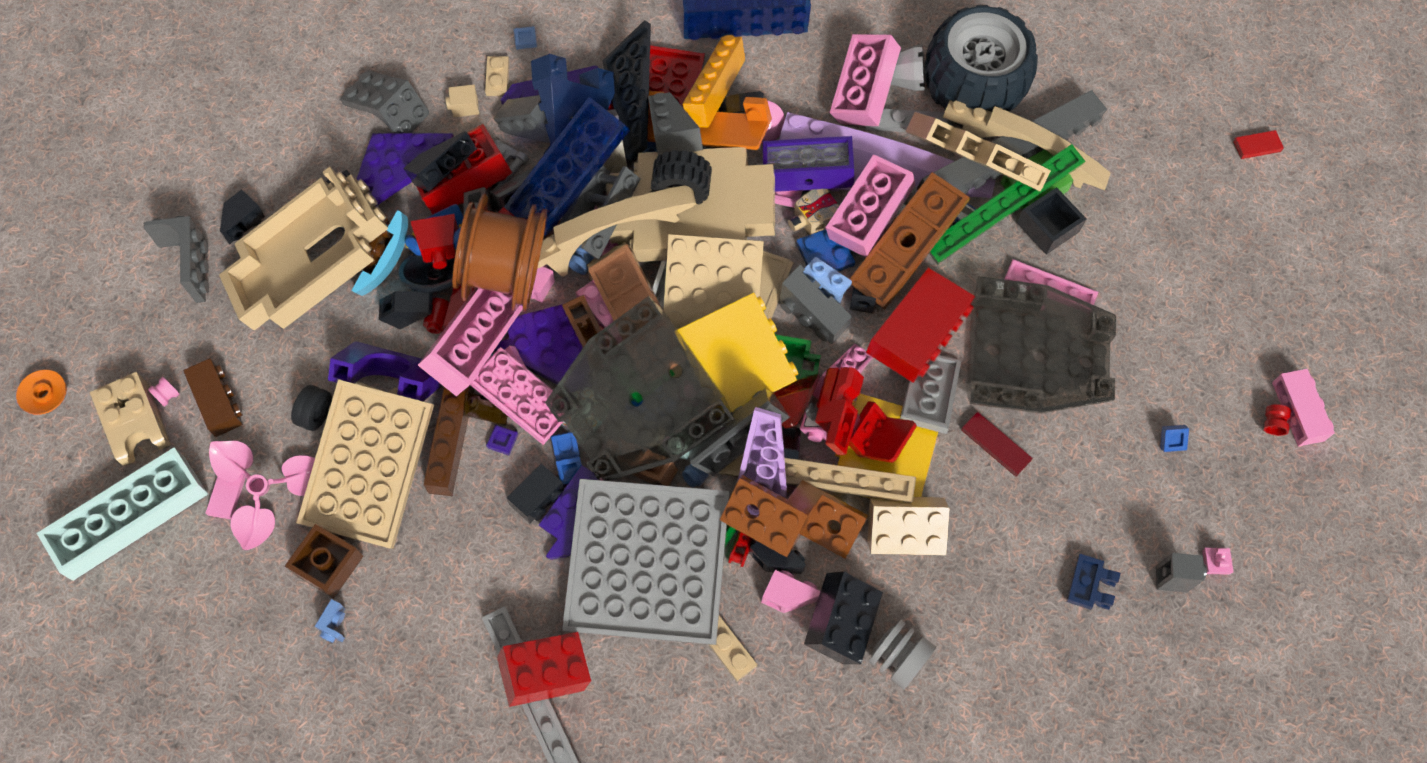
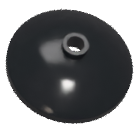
M413 253L399 267L400 280L405 287L417 292L433 293L446 290L453 286L455 258L446 259L447 266L445 268L435 269L432 262L426 263L422 256Z

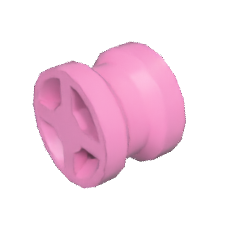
M164 377L159 379V383L156 386L148 388L149 392L164 407L168 405L172 397L180 395Z

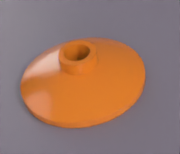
M35 371L26 376L19 384L16 392L17 403L21 409L29 414L42 415L56 409L64 400L67 391L66 382L55 371ZM48 392L47 395L42 398V395Z

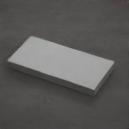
M939 355L935 362L930 360L928 363L930 368L923 378L919 376L914 383L908 380L900 419L913 420L918 427L947 434L961 361Z

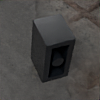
M541 463L506 499L509 505L530 524L533 520L538 521L543 517L546 512L545 508L551 502H556L564 490L563 482Z

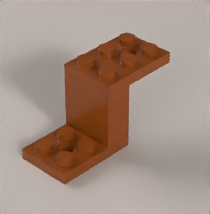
M742 475L736 484L720 521L785 557L789 555L802 535L846 559L868 515L804 480L800 482L791 496L786 499ZM749 504L757 506L759 515L750 514L747 506ZM829 521H838L841 525V529H831L829 526Z

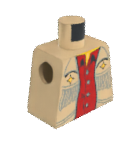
M827 189L811 190L796 201L795 217L789 219L788 224L794 232L803 227L809 235L826 229L825 227L840 205Z

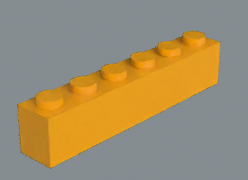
M733 35L721 37L683 102L684 110L699 127L708 128L745 61L742 37H734Z

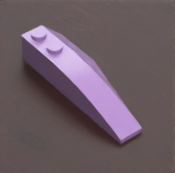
M755 407L738 480L744 475L786 498L787 486L781 414ZM753 504L747 506L750 514L759 515L757 506Z

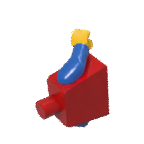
M454 214L411 221L413 232L411 235L406 236L405 247L409 248L415 255L422 256L424 262H432L435 269L445 268L447 266L446 259L455 258L462 224H459L458 228Z

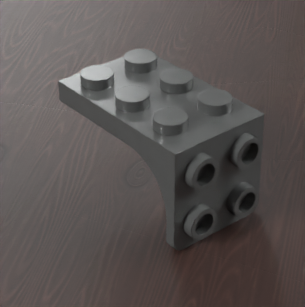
M372 71L362 73L359 76V80L353 86L347 88L344 95L339 99L347 107L375 115L393 133H412L429 115V110L408 80Z
M177 216L175 218L153 219L144 222V229L159 248L180 246V283L196 303L206 302L209 285L207 280H205V273L209 272V267L205 260V253H208L209 249L207 241L191 217Z

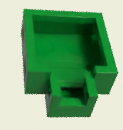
M775 334L777 340H782L788 353L784 355L788 363L793 362L798 371V375L795 376L797 381L785 387L803 390L805 381L816 383L821 355L810 353L812 341ZM803 360L815 362L814 370L802 369Z

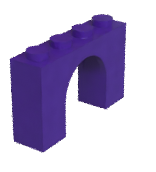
M355 341L330 358L328 381L337 383L338 380L355 384L366 376H390L399 379L397 395L422 402L441 387L437 380L418 366L422 358Z

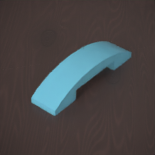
M398 210L387 229L393 237L371 275L362 271L351 291L361 296L371 292L386 279L397 264L408 232V217Z

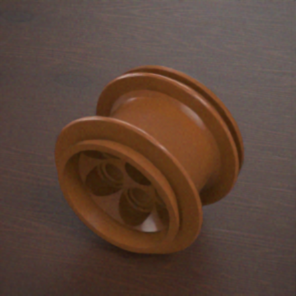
M483 194L477 208H475V203L469 202L464 214L454 261L453 288L458 289L462 285L461 297L463 301L468 300L472 287L512 295V311H516L518 305L523 306V311L527 312L539 265L547 209L543 208L542 212L539 213L537 212V206L535 204L532 205L528 219L487 211L488 197L486 194Z

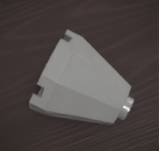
M923 44L913 45L899 52L891 85L915 91L925 90Z

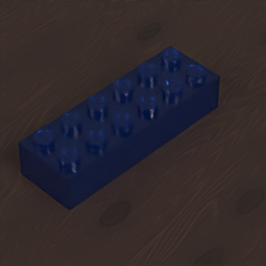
M682 0L684 39H717L726 35H733L734 37L752 35L757 37L770 34L806 33L809 26L811 1Z
M588 97L504 208L514 216L528 219L530 209L534 204L537 206V212L539 213L542 212L543 208L547 209L544 238H546L630 129L591 97Z

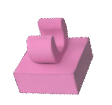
M1204 548L1202 550L1207 574L1233 573L1230 548Z

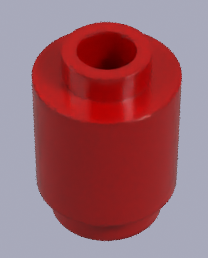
M433 298L432 314L424 317L423 326L428 332L439 334L444 330L443 324L449 302L442 298Z

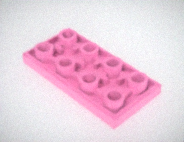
M501 347L483 365L470 384L542 445L548 441L575 409Z

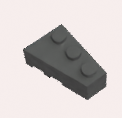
M670 92L648 96L658 156L663 155L667 151L672 152V150H685L687 152L703 150L699 126Z

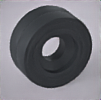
M314 385L304 387L293 404L291 412L292 423L309 431L317 430L329 413L332 402L331 393Z

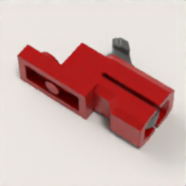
M852 367L827 369L818 401L815 404L811 402L805 409L806 416L812 421L815 420L827 432L825 444L837 455L847 454L858 410L852 403L859 396L864 380L860 372Z

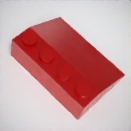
M484 124L467 132L477 150L429 192L417 187L422 200L433 215L454 204H463L465 192L483 187L487 190L488 187L498 181L505 180L512 174L511 169Z

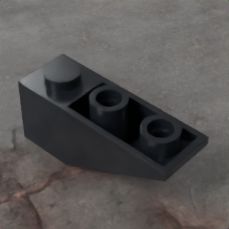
M464 131L419 154L403 169L415 186L429 192L477 148L468 133Z

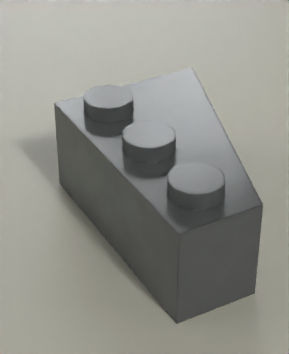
M540 95L506 100L493 118L498 124L499 129L504 133L550 143L545 124H548L546 115L539 107V103H541Z
M799 265L782 283L779 304L786 313L795 315L804 327L813 329L822 341H828L830 344H833L850 326L852 316L832 296L827 298L818 289L821 285L816 280L812 283L803 274L805 269Z

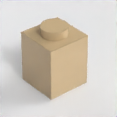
M475 84L449 87L446 105L448 110H452L453 117L479 114Z

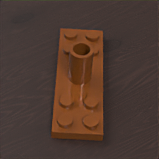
M932 172L850 278L852 281L851 286L865 296L876 298L875 303L885 310L969 202V196Z

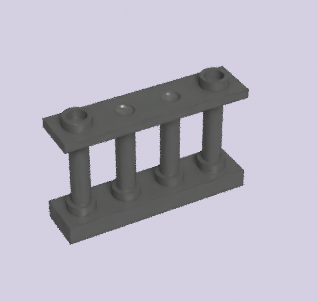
M592 161L559 225L594 210L596 204H602V207L631 198L641 178L625 166H623L618 176L610 175L611 172L599 162ZM606 184H612L613 187L608 196L602 195ZM617 225L592 235L581 244V248L596 259H599Z

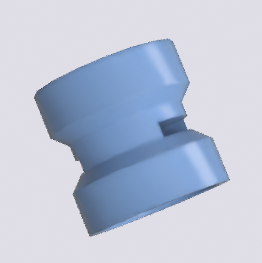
M580 245L575 250V254L572 255L569 267L573 271L585 275L588 271L587 264L595 257L581 248L582 245Z

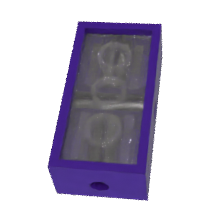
M852 136L763 141V165L773 164L775 192L851 188L854 185Z

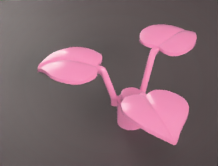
M239 441L211 442L209 457L215 474L226 482H236L243 474L247 479L246 488L248 492L254 495L255 508L243 506L235 511L231 518L232 532L243 550H250L262 544L271 535L275 527L273 512L269 509H260L259 497L269 491L271 484L287 482V488L291 493L305 496L315 461L314 457L294 456L286 460L282 465V472L285 478L268 480L261 475L251 476L246 471L253 464V453L246 444Z

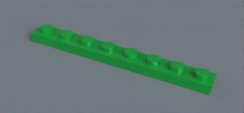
M1071 144L1041 165L1051 170L1041 191L1017 181L947 229L929 254L938 265L1075 171L1086 161Z

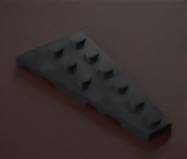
M645 20L602 60L604 70L613 72L615 94L612 103L619 117L625 156L631 161L638 157V153H642L647 149L651 23Z

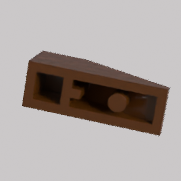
M584 295L563 304V311L593 369L614 360L615 356Z

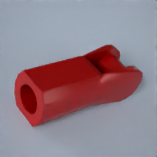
M738 531L728 563L735 562L741 564L740 567H744L753 538ZM736 548L745 549L744 555L735 552Z

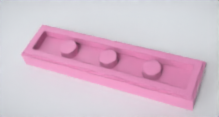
M1012 259L1004 281L1089 314L1098 295L1097 291Z

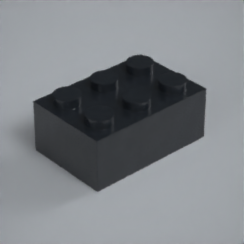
M845 571L826 573L804 645L841 664L861 665L883 592Z

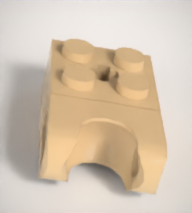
M138 372L90 392L114 457L123 466L135 461L134 449L142 440L150 439L154 445L158 446L159 450L171 445L153 395L148 390L149 385Z

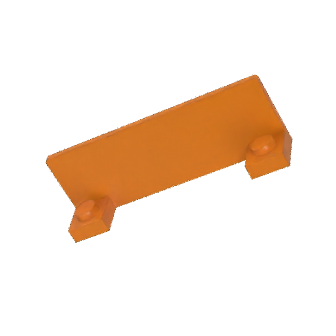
M649 91V96L664 92ZM745 97L743 105L746 114L717 112L708 128L699 127L702 146L744 147L746 149L758 150L772 120L767 98ZM648 105L647 142H655L650 105Z

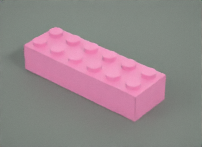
M475 288L418 366L454 395H459L474 380L522 311L523 306L518 305L516 311H512V295Z

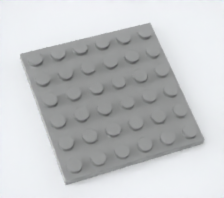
M580 479L562 631L716 645L727 524L720 521V518L729 501L730 492Z

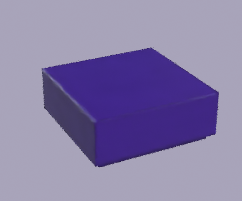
M495 425L486 447L509 456L518 437V432Z

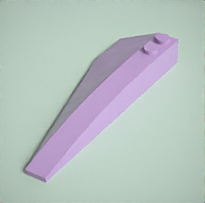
M787 112L779 140L852 136L854 183L873 155L913 172L916 188L923 177L954 162L945 157L888 138ZM996 179L987 180L978 189H970L966 195L969 197L991 198ZM833 188L830 191L850 190L851 188Z

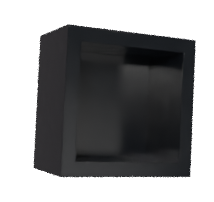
M1056 187L1024 208L1017 224L1047 255L1078 234L1087 218Z

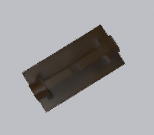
M468 392L465 393L463 416L507 425L508 416L487 398Z

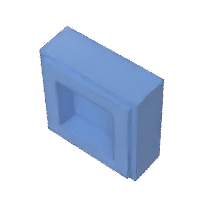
M534 26L514 29L516 50L537 47Z

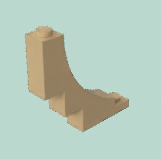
M914 112L905 131L923 141L972 160L1038 191H1041L1051 171L996 143L986 141L937 118Z

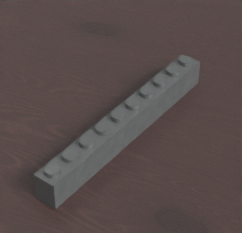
M1090 90L1032 122L1068 140L1073 134L1077 136L1084 132L1088 126L1094 127L1103 120L1102 116L1107 111V108L1093 90ZM1002 136L993 141V143L1026 159L1044 150L1042 147L1029 141ZM965 157L933 172L964 194H967L972 188H980L987 180H995L1002 175ZM929 175L921 179L918 187L916 188L917 191L926 181Z

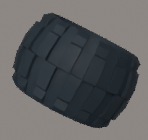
M976 5V7H965L957 10L955 14L949 16L939 26L928 45L924 67L926 83L931 97L936 104H940L944 108V112L950 100L952 102L957 100L966 104V107L971 109L983 108L993 112L996 106L1010 112L1028 94L1036 75L1038 54H1036L1037 49L1034 35L1031 30L1026 28L1025 22L1019 16H1014L1008 12L1009 10L1001 7Z

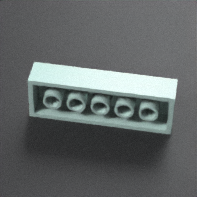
M174 447L42 529L37 535L59 573L74 581L202 499L208 493L186 458Z

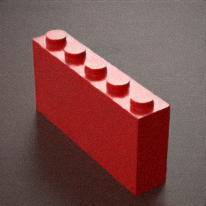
M928 267L871 339L866 353L914 383L919 376L922 378L925 376L930 368L928 364L930 360L935 362L942 351L939 348L948 345L953 337L951 332L959 330L964 322L961 320L963 316L968 318L974 309V306L971 304L975 296Z

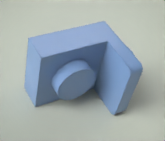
M332 599L315 627L321 632L319 635L321 638L331 643L335 639L343 642L345 638L333 629L342 623L345 617V608Z

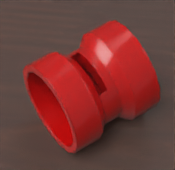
M1279 404L1267 406L1265 411L1267 420L1264 422L1263 431L1275 436L1287 435L1289 433L1287 420L1290 419L1291 409Z

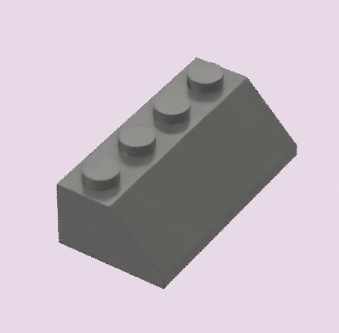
M765 388L755 393L752 399L744 406L736 408L733 414L726 420L717 423L714 429L707 435L698 438L695 444L689 448L690 463L692 466L714 477L741 456L745 451L755 407L781 414V423L790 418L776 395Z

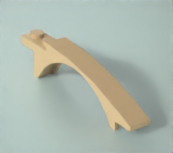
M950 100L943 116L945 119L962 124V130L979 138L992 136L1018 138L1042 147L1053 156L1071 145L1067 140L1036 123L996 106L993 112H990L983 108H967L964 103L957 100L952 102ZM1075 147L1086 162L1070 173L1074 180V186L1081 189L1083 183L1105 190L1111 173L1096 160Z
M684 185L639 195L589 211L553 227L554 235L543 240L538 268L547 264L560 276L568 275L569 261L575 250L592 235L620 223L635 220H664L675 223L680 220L679 213L696 205L694 192L690 187Z

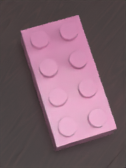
M852 34L830 114L839 124L879 126L901 49L892 35Z
M873 155L825 227L829 239L867 257L882 238L915 187L913 172Z

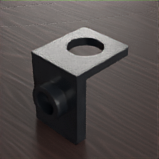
M853 287L850 310L872 313L876 298L865 296Z

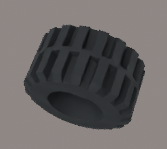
M685 150L664 152L663 155L657 156V159L654 161L651 192L685 185L693 190L696 204L699 205L708 199L712 166L703 156H699L694 152H687Z

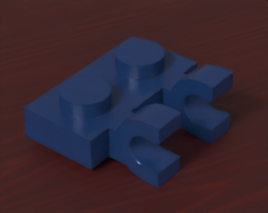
M1079 554L1066 602L1090 610L1096 604L1098 607L1109 610L1110 606H1113L1115 596L1097 591L1099 581L1115 587L1116 583L1119 582L1121 573L1104 569V561Z

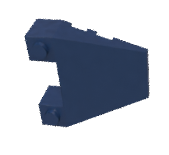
M549 53L531 61L532 84L534 90H538L541 103H539V107L546 115L548 124H545L553 153L579 158L571 117L608 110L615 94L613 72L596 68L580 74V84L568 81L566 58Z

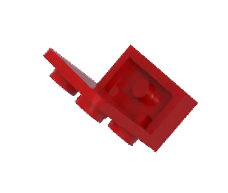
M868 401L855 421L849 446L861 458L892 463L899 457L917 425L913 420L887 417L875 402Z

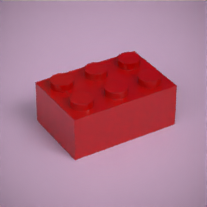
M578 632L506 645L502 647L497 656L509 707L582 692L591 682Z

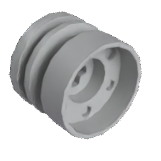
M901 619L887 630L874 647L869 663L874 666L882 657L885 662L879 671L884 672L892 665L895 670L890 680L905 690L937 647L924 637L920 638L915 644L912 643L910 639L915 630L911 628L903 636L900 632L906 623Z

